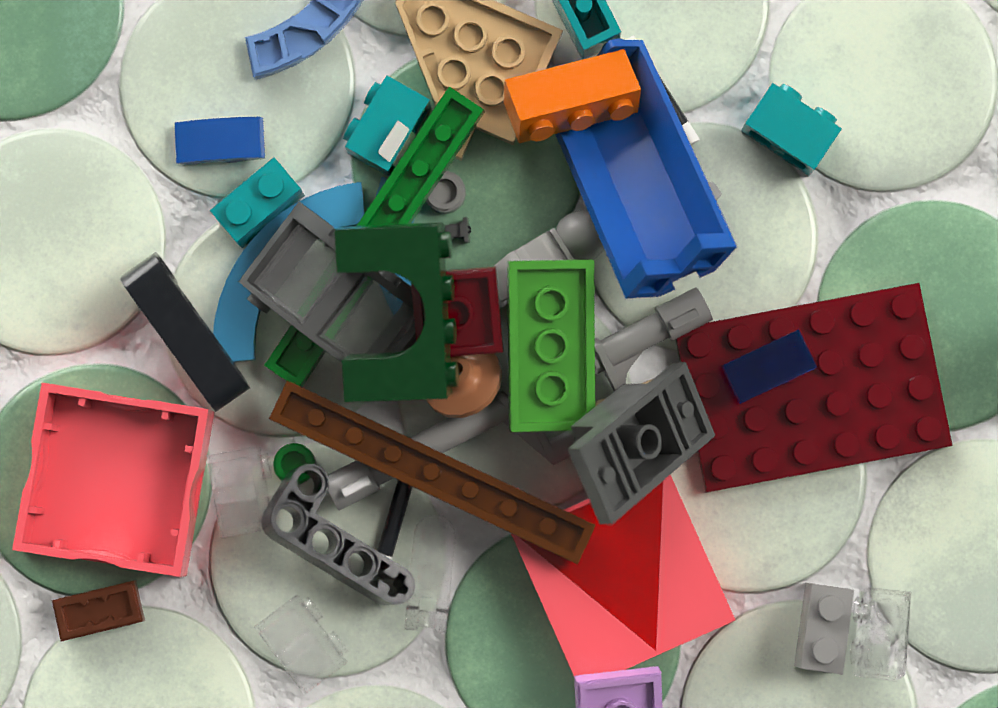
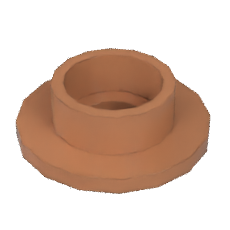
M494 353L451 357V361L458 362L459 373H461L459 375L458 387H452V394L447 399H427L426 401L435 412L448 418H465L479 413L493 401L500 389L503 375L500 361Z

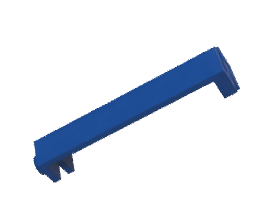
M616 38L605 43L597 56L625 49L641 88L638 113H634L623 120L615 121L611 119L592 124L587 129L581 131L569 130L555 135L625 299L660 297L675 290L674 281L693 272H697L699 278L716 271L737 248V245L643 40Z

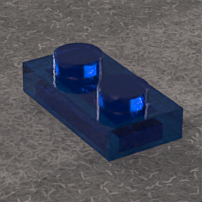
M798 329L721 367L739 404L817 368V365Z

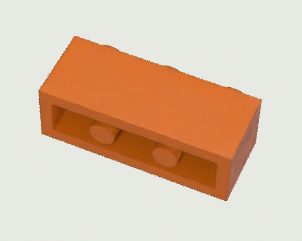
M625 49L505 79L503 103L518 143L531 140L543 141L557 133L569 130L581 131L587 129L592 124L611 119L615 121L623 120L634 113H638L641 88Z

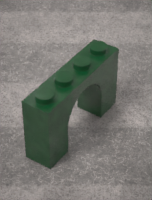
M443 222L345 226L334 229L337 273L386 271L398 274L414 285L425 307L424 327L420 337L413 346L403 351L392 353L349 354L342 359L344 402L447 399L452 394V387H458L459 385L458 362L451 361L450 344H456L457 340L455 318H448V301H454L453 275H446L445 258L452 257L451 233L444 232Z

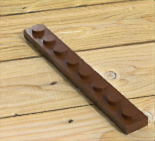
M290 381L286 382L269 417L275 423L577 565L596 526Z

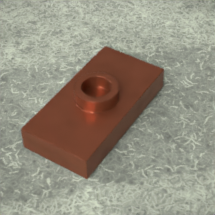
M136 580L52 600L61 641L145 621Z

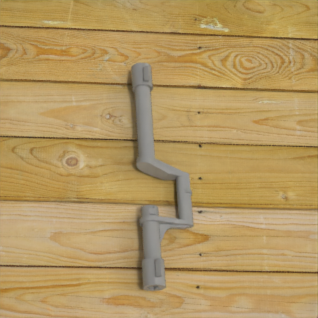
M695 287L656 307L655 313L602 340H599L598 337L595 338V375L604 371L613 391H616L623 384H626L629 369L644 350L668 338L673 341L712 321L711 312L700 291ZM499 389L493 401L479 413L465 418H447L410 438L444 453L503 422L509 427V395ZM544 431L515 432L553 465L571 457L568 448L574 444L575 436L573 431H565L548 440ZM354 461L328 474V492L340 511L381 490L379 486L393 478L363 463Z

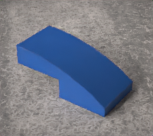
M228 117L174 122L177 164L191 165L216 161L233 163L265 159L263 117Z

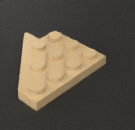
M396 0L397 10L435 107L448 87H451L485 110V113L455 158L462 161L475 129L514 145L517 137L503 103L505 79L547 69L561 39L563 30L494 0Z

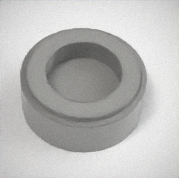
M446 171L426 200L429 207L441 214H449L458 210L464 203L466 196L465 185L462 179L455 173Z

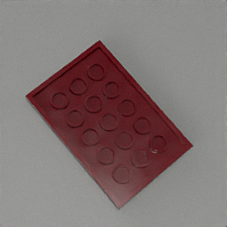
M920 283L708 322L675 339L679 361L686 362L716 435L697 451L705 493L953 446Z

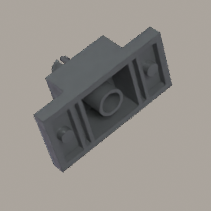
M674 362L649 383L623 384L573 424L571 429L575 436L574 444L568 448V452L599 524L612 525L716 435L686 362Z

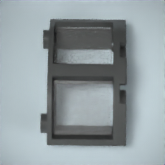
M300 201L238 281L251 292L247 300L266 314L272 309L340 362L349 354L399 352L408 349L416 343L411 285L395 273L386 271L337 273L335 252L328 248L330 246L335 250L334 229L336 228ZM367 276H369L382 287H384L386 290H388V292H386L384 289H382L380 286H378L376 283L370 280Z

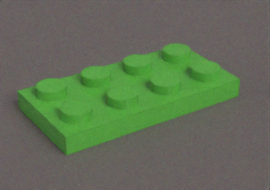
M594 260L507 261L509 431H572L571 426L595 407Z

